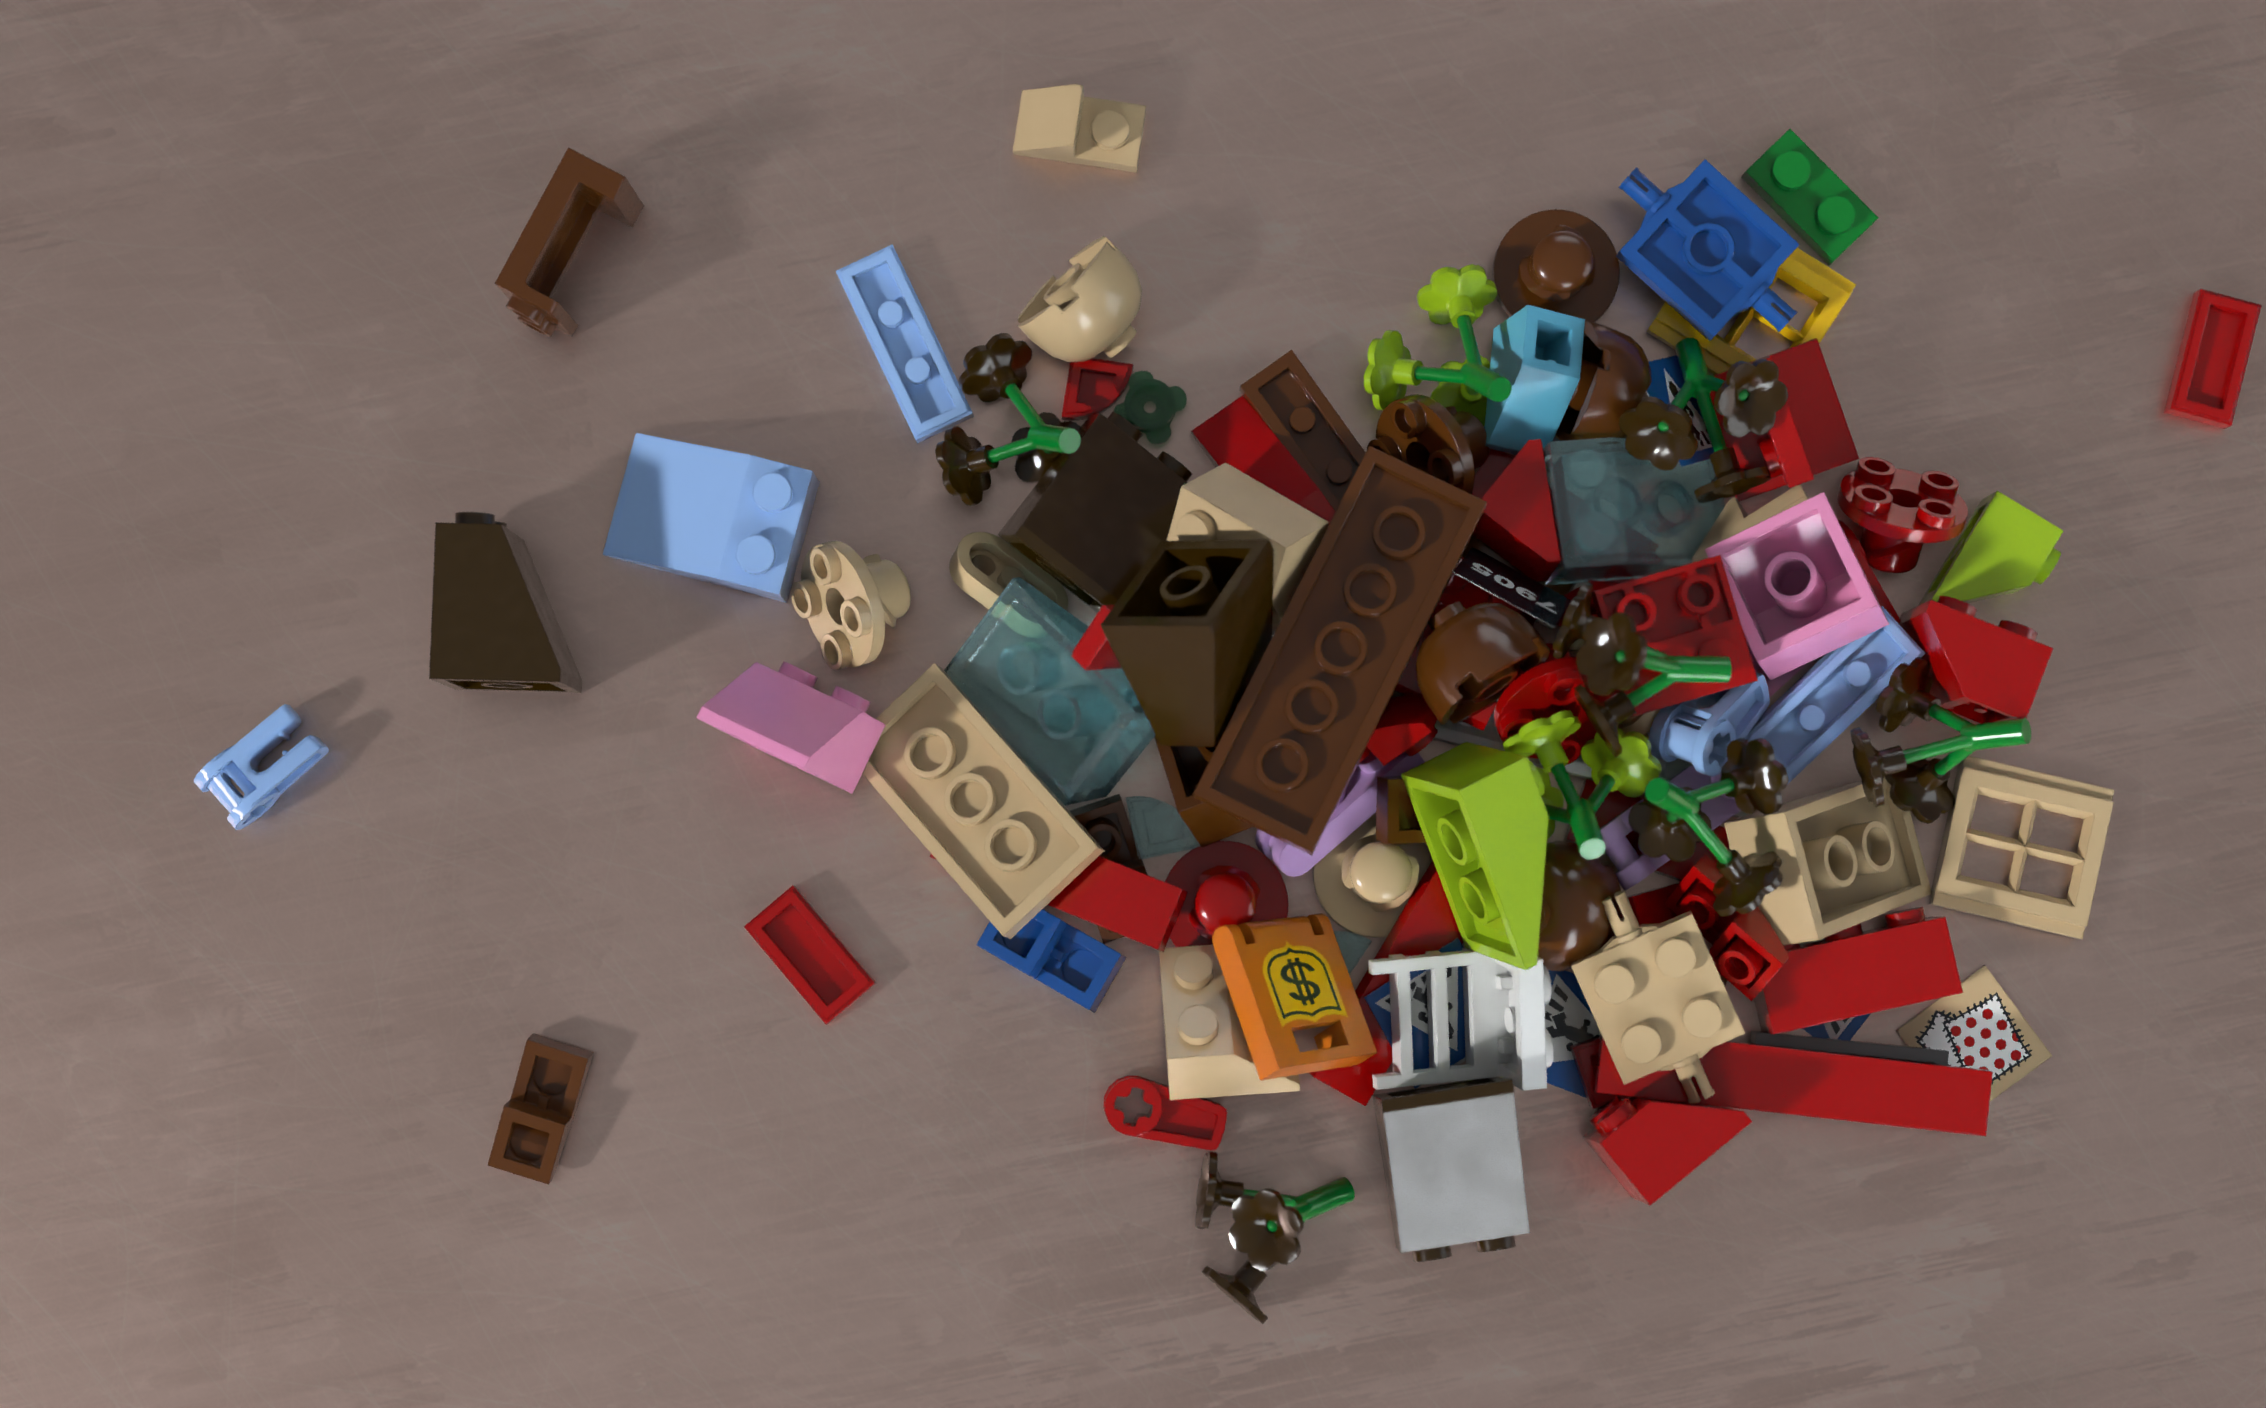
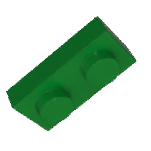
M1791 129L1780 137L1741 176L1828 266L1879 218Z

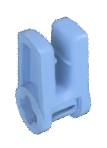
M1756 672L1758 681L1662 708L1654 718L1650 729L1651 754L1667 762L1675 761L1677 758L1690 762L1696 771L1711 777L1719 775L1722 766L1728 762L1726 751L1729 743L1739 738L1745 739L1770 704L1769 689L1765 676Z
M288 704L279 707L235 745L215 756L194 778V783L202 792L211 791L230 813L227 820L235 830H241L261 817L274 805L284 791L329 752L328 747L320 738L309 735L289 751L283 750V756L268 769L259 772L258 765L260 761L284 739L290 740V734L301 724L299 715ZM231 779H232V780L238 785V787L244 792V797H243V795L235 788V786L231 783V781H230Z

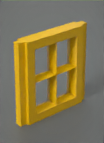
M1797 247L1779 266L1773 283L1769 288L1771 289L1776 280L1780 278L1818 302L1801 331L1786 324L1778 332L1771 323L1751 306L1747 311L1740 313L1725 338L1716 334L1709 341L1665 301L1646 332L1674 350L1677 343L1682 339H1697L1700 343L1708 371L1716 375L1729 370L1738 361L1749 363L1757 360L1735 346L1753 317L1791 340L1793 343L1790 347L1817 338L1820 344L1850 297L1856 284Z

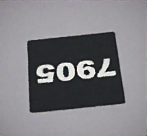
M1473 547L1453 571L1454 574L1552 627L1557 625L1571 602L1570 599Z

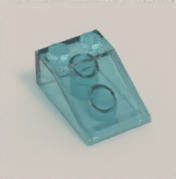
M1611 437L1549 442L1543 448L1561 561L1548 581H1546V585L1581 583L1584 581L1588 582L1589 580L1607 581L1641 578L1693 563L1692 557L1725 507L1724 498L1707 503H1698L1694 494L1695 489L1710 483L1715 477L1710 459L1680 467L1678 463L1673 470L1664 471L1656 468L1649 460H1638L1632 457L1625 448L1626 438Z
M1021 577L1012 578L944 671L1064 806L1107 797L1153 739L1155 733L1122 668L1086 671L1071 656L1074 648L1089 626Z

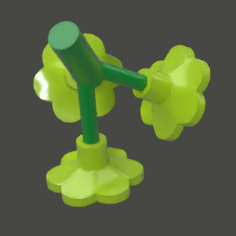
M1471 264L1459 270L1454 267L1440 268L1431 275L1430 284L1422 287L1417 293L1419 307L1428 311L1431 322L1439 325L1451 323L1455 328H1459L1466 355V360L1463 363L1447 361L1440 368L1424 367L1422 361L1411 359L1409 349L1403 346L1401 333L1396 330H1387L1383 334L1382 339L1375 338L1372 340L1368 348L1369 365L1364 373V388L1368 394H1372L1373 405L1377 410H1384L1391 402L1405 397L1407 385L1417 386L1420 385L1422 380L1437 381L1439 386L1434 389L1430 398L1439 402L1444 407L1454 406L1457 411H1466L1473 414L1485 426L1487 398L1495 402H1502L1508 398L1511 393L1510 381L1490 370L1488 359L1480 356L1472 327L1475 320L1482 315L1484 306L1493 302L1497 296L1496 285L1492 280L1487 279L1483 267Z
M1565 710L1549 718H1539L1531 721L1519 730V734L1508 738L1503 743V748L1506 752L1529 757L1537 754L1543 769L1536 768L1541 774L1545 787V792L1541 797L1549 816L1547 839L1555 831V821L1570 824L1581 856L1586 859L1599 858L1605 852L1606 845L1595 813L1610 791L1618 790L1625 796L1638 797L1644 793L1649 781L1660 776L1662 771L1661 764L1656 757L1650 754L1651 743L1646 736L1639 732L1624 733L1618 728V739L1623 750L1622 754L1614 757L1604 740L1596 733L1595 738L1588 740L1582 747L1581 757L1592 769L1591 777L1597 786L1588 800L1580 799L1565 768L1569 760L1561 746L1566 737L1581 727L1578 717L1573 716L1570 710ZM1552 772L1560 790L1551 786L1548 773ZM1564 799H1565V801H1566V803H1567L1566 809L1563 808V806H1564Z

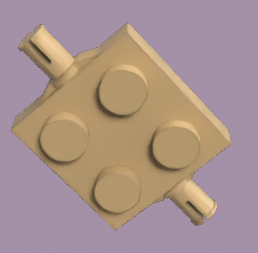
M1626 891L1615 892L1614 896L1623 914V918L1619 917L1610 896L1602 901L1615 936L1601 949L1570 963L1623 1084L1625 1085L1656 1071H1671L1675 1069L1689 1104L1701 1102L1691 1077L1694 1076L1705 1099L1714 1095L1715 1091L1712 1089L1699 1059L1711 1048L1746 1033L1691 910L1662 923L1639 925L1626 896Z

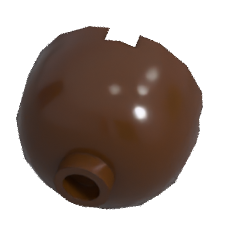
M1585 320L1580 380L1552 441L1553 444L1575 450L1596 452L1614 447L1626 440L1627 435L1620 429L1619 419L1626 409L1637 408L1640 401L1648 397L1646 390H1648L1652 383L1651 367L1643 348L1632 337L1605 325Z
M1458 601L1439 611L1428 622L1433 632L1420 646L1415 666L1417 684L1427 705L1440 724L1445 725L1448 719L1453 724H1456L1498 702L1504 690L1509 686L1508 684L1517 676V671L1520 668L1525 673L1533 667L1544 663L1548 659L1551 650L1535 627L1515 610L1503 604L1488 602L1479 603L1465 609L1462 603Z
M1553 841L1547 843L1538 957L1543 959V966L1551 971L1571 969L1570 963L1601 949L1615 936L1607 918L1604 904L1602 903L1603 900L1610 896L1619 917L1623 918V914L1614 896L1615 892L1621 891L1616 874L1609 865L1603 866L1597 858H1583L1577 843Z

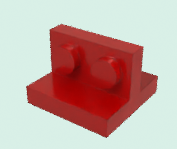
M1817 338L1760 358L1770 360L1778 366V381L1784 383L1788 390L1787 401L1780 410L1775 412V424L1769 432L1763 435L1749 432L1743 437L1732 436L1724 430V415H1721L1715 409L1727 448H1734L1740 468L1753 469L1764 466L1767 468L1771 478L1764 484L1751 487L1748 491L1736 495L1735 497L1739 502L1785 485L1792 488L1814 480L1813 475L1859 459ZM1728 370L1713 376L1726 380ZM1711 391L1709 394L1714 406L1716 392Z

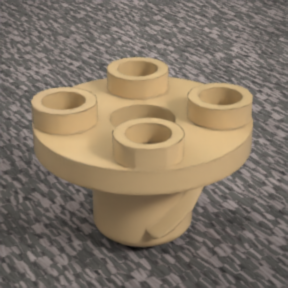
M828 541L815 545L806 554L801 569V581L792 584L791 599L797 614L803 619H808L813 633L821 645L822 656L826 664L833 670H840L846 667L855 668L868 664L878 657L884 643L885 622L892 628H895L896 619L904 616L909 609L911 592L904 572L896 563L886 559L881 560L878 554L868 555L862 559L847 544L840 541Z
M1374 813L1313 866L1315 892L1321 907L1342 928L1360 936L1373 938L1387 937L1433 859L1427 843L1385 844L1381 843V841H1376V813Z

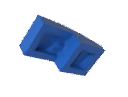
M1043 909L1011 939L1002 936L995 926L989 922L976 944L1094 1013L1127 958Z

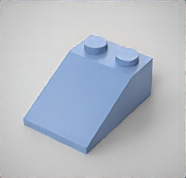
M636 433L603 555L787 603L820 481L813 471L749 454Z

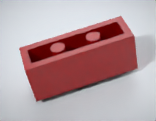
M1916 907L1885 914L1887 924L1885 927L1863 931L1861 923L1825 937L1821 941L1800 945V943L1783 945L1789 959L1754 999L1761 1032L1774 1035L1963 993L1946 917L1925 918L1923 907Z

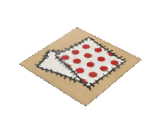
M1984 965L1961 982L1963 993L1938 999L1897 1029L1896 1032L1907 1046L1949 1051L1948 1066L1993 1071L1991 1102L2052 1057V1055Z

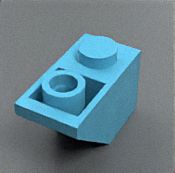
M1526 305L1493 329L1490 370L1510 381L1511 393L1502 402H1495L1487 398L1484 426L1487 432L1485 446L1489 447V449L1517 455L1528 440L1541 439L1544 458L1546 457L1580 380L1585 319Z

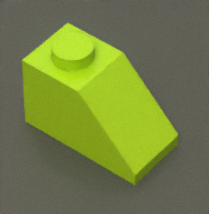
M1999 491L1992 493L1980 501L1918 606L1929 600L1938 602L1940 596H1948L1966 603H1972L2017 592L2032 585L2033 581L2041 585L2050 575L2061 556V552L2056 550L2054 546L2062 535L2063 530Z

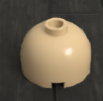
M1103 236L1092 241L1068 260L1073 266L1057 280L1053 275L1032 297L1018 317L1017 321L1020 324L1017 326L1036 345L1052 357L1067 362H1080L1092 359L1104 351L1111 358L1122 351L1137 333L1130 325L1141 306L1142 287L1137 271L1127 257L1107 237Z

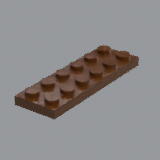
M1371 446L1368 447L1193 793L1194 798L1307 854L1313 855L1453 575V571L1456 569L1486 509V501Z

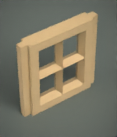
M1968 756L1960 762V767L1957 770L1953 788L1955 804L1948 811L1931 889L1930 904L2071 938L2083 939L2085 927L2088 925L2114 804L2112 800L2115 790ZM1978 794L2025 805L2017 839L1971 829ZM2037 808L2084 819L2077 853L2030 842ZM1968 841L2014 852L2007 886L1960 875ZM2027 855L2074 866L2067 900L2020 889Z

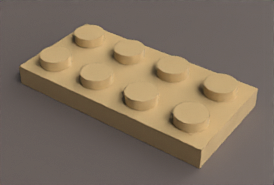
M934 663L876 718L886 725L862 774L1002 936L1011 939L1104 852V849L943 668Z

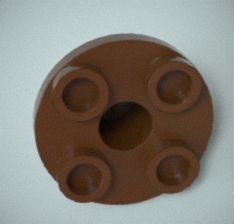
M1553 209L1531 214L1517 222L1507 232L1496 251L1492 267V280L1497 289L1496 300L1509 317L1526 305H1531L1595 323L1607 311L1618 289L1620 267L1615 247L1599 225L1579 213Z
M1419 394L1402 397L1386 406L1378 420L1376 439L1368 444V447L1371 446L1469 494H1472L1474 487L1475 469L1482 466L1489 455V447L1485 446L1487 432L1477 417L1466 411H1457L1454 406L1444 407L1434 399Z

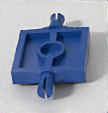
M1704 159L1684 182L1668 189L1665 193L1641 173L1638 167L1618 187L1646 211V214L1637 233L1623 246L1616 257L1709 341L1716 336L1732 317L1747 311L1751 306L1771 323L1778 332L1798 313L1772 291L1769 286L1773 283L1779 266L1799 246V243L1707 160Z

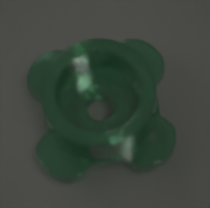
M1148 371L1135 372L1129 379L1130 389L1126 394L1124 402L1118 404L1113 412L1121 415L1140 432L1146 434L1147 440L1150 443H1165L1171 436L1170 424L1176 412L1182 411L1186 407V394L1178 386L1168 387L1165 383L1154 379ZM1147 402H1153L1156 405V410L1153 413H1147L1144 410V405Z

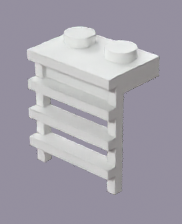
M1462 948V951L1442 953L1436 950L1426 951L1423 955L1404 956L1402 954L1389 955V958L1368 960L1370 974H1389L1393 1072L1372 1074L1373 1087L1375 1089H1390L1491 1077L1512 1079L1513 1085L1522 1091L1547 1088V1068L1553 1063L1554 1050L1551 1036L1548 1030L1545 1029V1004H1548L1551 999L1552 985L1549 972L1543 966V959L1538 957L1537 965L1528 970H1523L1467 948ZM1462 966L1466 1064L1450 1066L1447 968ZM1426 970L1429 1068L1413 1070L1410 971Z

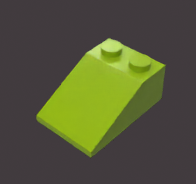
M1464 742L1402 773V779L1465 948L1523 970H1528L1537 965L1549 816L1541 797L1545 792L1544 782L1536 766L1528 760L1527 756Z

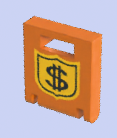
M1319 913L1308 915L1307 917L1295 916L1248 922L1238 926L1234 924L1224 925L1215 930L1212 938L1213 947L1260 1081L1358 1065L1377 1053L1332 925L1325 914ZM1330 1026L1314 1036L1318 1050L1299 1051L1293 1031Z

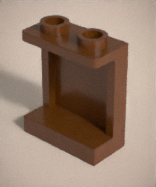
M568 147L495 282V285L509 298L505 307L519 315L517 319L520 322L548 337H552L555 329L573 336L578 324L552 297L599 211L630 227L634 226L644 205L625 176Z

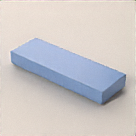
M893 244L836 270L837 276L916 442H922L973 418V412Z
M1883 606L1881 608L1889 625L1824 655L1764 712L1745 737L1749 742L1757 738H1763L1772 745L1775 760L1779 761L1786 768L1788 784L1879 698L1882 691L1889 686L1890 677L1897 666L1901 663L1910 665L1915 658L1922 657L1925 654Z

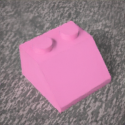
M1824 492L1705 549L1708 558L1721 555L1744 635L1758 664L1770 680L1889 625Z
M784 661L778 672L758 662L754 663L705 703L696 717L754 748L851 794L886 725L866 713L871 703L868 700L838 686L835 687L831 696L826 695L813 688L818 679L817 677Z

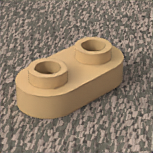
M973 532L966 535L959 542L950 559V574L959 588L1022 634L1034 637L1050 634L1056 629L1068 609V596L1063 586L1034 562L994 534Z

